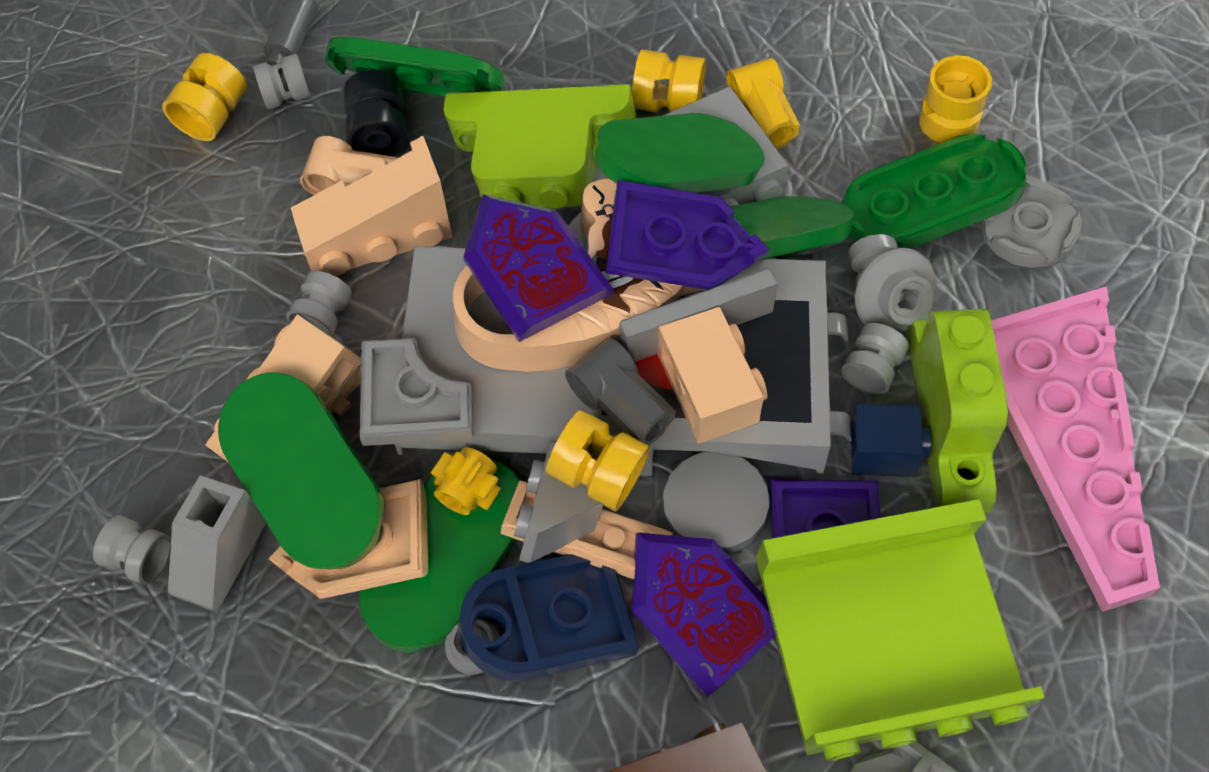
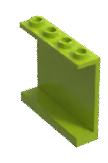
M980 499L763 540L755 558L806 755L824 752L826 761L844 759L861 753L859 744L880 740L883 749L896 748L916 742V732L935 728L939 737L953 736L972 730L973 725L971 721L992 717L995 726L1005 725L1028 718L1027 709L1045 698L1041 686L1024 690L974 535L987 520Z

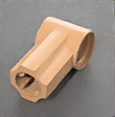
M321 136L313 143L300 178V183L306 191L315 195L341 180L350 185L372 173L370 164L381 158H384L388 164L398 157L354 151L350 145L339 138Z

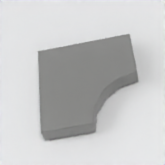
M416 338L362 341L360 440L363 446L473 439L471 382L451 380L431 370L420 356Z

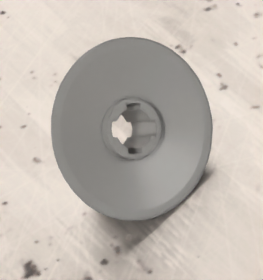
M909 248L892 249L876 257L863 271L856 287L855 306L864 325L868 323L884 324L901 333L907 331L908 325H912L913 321L922 320L930 311L936 292V278L929 260L920 252ZM905 289L903 300L899 302L900 292Z

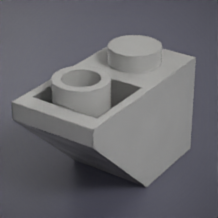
M550 441L545 462L535 459L533 461L526 491L536 494L534 505L522 503L514 533L515 537L525 539L519 560L528 563L594 532L603 507L602 504L588 497L587 486L581 484L576 488H571L546 474L547 462L556 444L553 441Z
M199 475L172 522L168 593L215 613L218 612L266 524L265 519L245 490Z

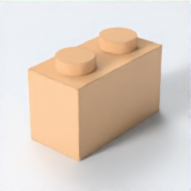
M720 307L658 327L657 355L698 444L759 423L763 400L767 399V389L761 373L757 368L750 370L744 357L745 344L739 328L736 324L728 325Z

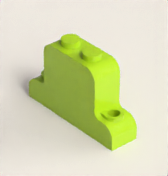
M630 84L446 94L443 108L456 146L463 151L473 152L471 171L481 199L483 194L551 209L582 205L585 188L588 184L594 182L596 163L593 159L592 150L600 127L610 121L637 117Z
M987 309L931 311L928 319L913 321L912 325H908L906 335L918 406H921L922 426H930L931 451L927 461L935 507L980 499L984 513H990L995 505L997 494L993 452L1006 427L1008 418L1007 397L990 314ZM961 468L971 470L973 479L967 480L962 478L957 470Z

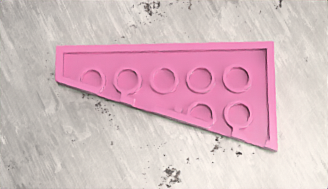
M1107 286L991 320L1007 397V425L1102 612L1153 596L1160 588L1149 525L1144 522L1140 494L1143 489L1140 472H1135L1132 449L1135 444L1123 375L1117 369L1114 352L1116 344L1114 325L1109 323L1107 305L1109 303Z

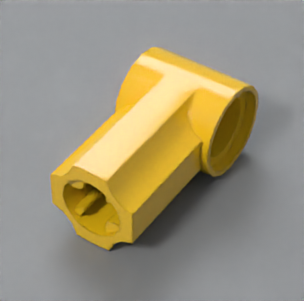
M768 58L727 71V87H731L776 149L787 146L793 138L799 135L800 124L784 95L783 78L775 59Z

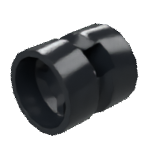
M376 69L364 70L352 75L344 86V105L347 115L345 119L346 140L348 145L354 151L385 156L398 154L405 148L408 141L402 82L396 75Z

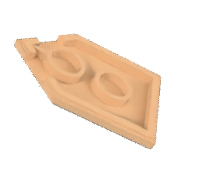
M421 479L380 488L384 499V516H382V523L379 528L381 533L372 551L358 563L344 569H314L292 559L281 545L269 557V560L319 599L424 577L428 573L427 496Z

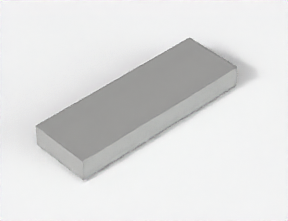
M765 269L621 320L619 322L620 344L636 362L657 354L659 326L717 307L721 308L728 325H739L773 312L778 283L770 269Z

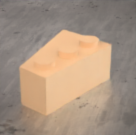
M424 136L410 142L412 151L387 164V161L381 158L370 164L372 173L350 185L341 180L290 208L311 271H322L333 276H339L347 270L372 262L387 261L395 255L414 250V247H432L440 241L453 238L441 181Z
M297 314L291 324L285 326L279 332L275 339L274 348L262 365L255 369L247 379L270 372L291 375L312 387L330 413L334 412L341 417L351 407L350 402L346 398L361 383V356ZM218 419L214 426V433L205 445L227 461L219 442Z

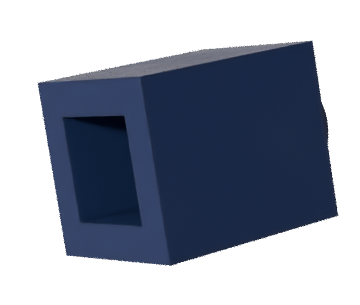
M856 404L851 421V475L915 477L922 457L928 458L931 451L930 426H922L921 406Z

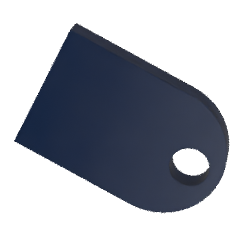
M571 554L501 568L484 575L469 589L461 607L458 630L465 653L485 673L508 681L530 680L636 656L640 647L615 569L604 565L601 568L590 565V560ZM481 618H492L501 624L504 634L499 639L493 641L483 640L474 632L473 624Z

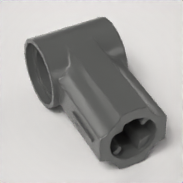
M607 338L565 371V377L570 388L581 402L592 410H597L600 407L626 434L645 444L651 445L664 434L667 427L675 419V410L638 375V368L625 348L614 339Z

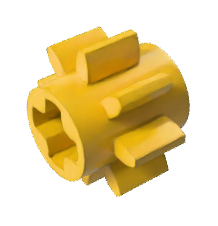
M464 447L460 453L456 451L454 456L444 452L431 472L436 477L434 484L438 486L434 495L443 505L462 515H469L471 510H475L477 506L488 510L501 489L496 485L499 479L493 476L497 466L489 457L473 448Z

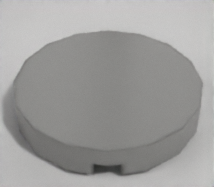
M1029 179L1026 180L1024 192L1015 205L1000 214L982 220L980 227L986 244L997 256L1013 265L1033 269L1050 267L1067 258L1080 237L1082 219L1079 211L1076 214L1075 209L1071 206L1073 200L1064 191L1049 183Z
M700 452L683 460L669 475L663 491L664 520L670 531L673 532V536L714 539L726 554H733L752 544L764 527L770 507L768 487L758 469L740 456L717 452Z

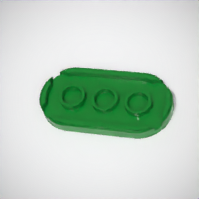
M333 38L328 42L325 55L327 65L340 75H345L346 69L355 73L373 69L383 70L396 75L402 82L404 91L444 98L446 94L504 91L507 80L506 75L499 68L475 57L455 52L363 38Z
M702 113L622 119L607 122L600 127L592 150L593 159L599 169L616 184L618 180L693 193L747 186L753 183L765 161L760 145L746 131L727 120Z
M967 134L868 171L851 182L846 189V195L841 201V204L849 207L854 213L853 226L849 238L853 242H857L861 238L870 235H889L896 240L898 248L911 249L1000 214L1015 205L1024 192L1027 170L1025 158L1018 148L1006 140L997 137V142L993 140H985V135Z
M784 196L730 206L735 211L733 217L751 236L757 235L770 249L769 253L760 260L841 242L851 234L854 213L849 207L832 200L816 197Z
M277 372L259 374L241 383L230 394L222 408L218 423L219 442L227 461L278 542L292 559L310 568L344 569L358 563L372 551L381 533L379 528L382 523V516H384V499L378 484L320 396L308 384L291 375Z
M492 460L497 466L493 476L499 479L496 485L501 489L488 510L477 506L475 510H471L469 515L459 514L443 505L434 495L438 487L434 484L436 477L432 475L424 486L427 496L428 573L424 577L359 591L361 615L372 635L380 643L388 648L404 653L421 652L420 649H427L433 645L436 648L444 644L447 635L459 623L462 603L469 589L481 577L500 568L517 539L501 534L503 521L519 483L517 476L505 465Z

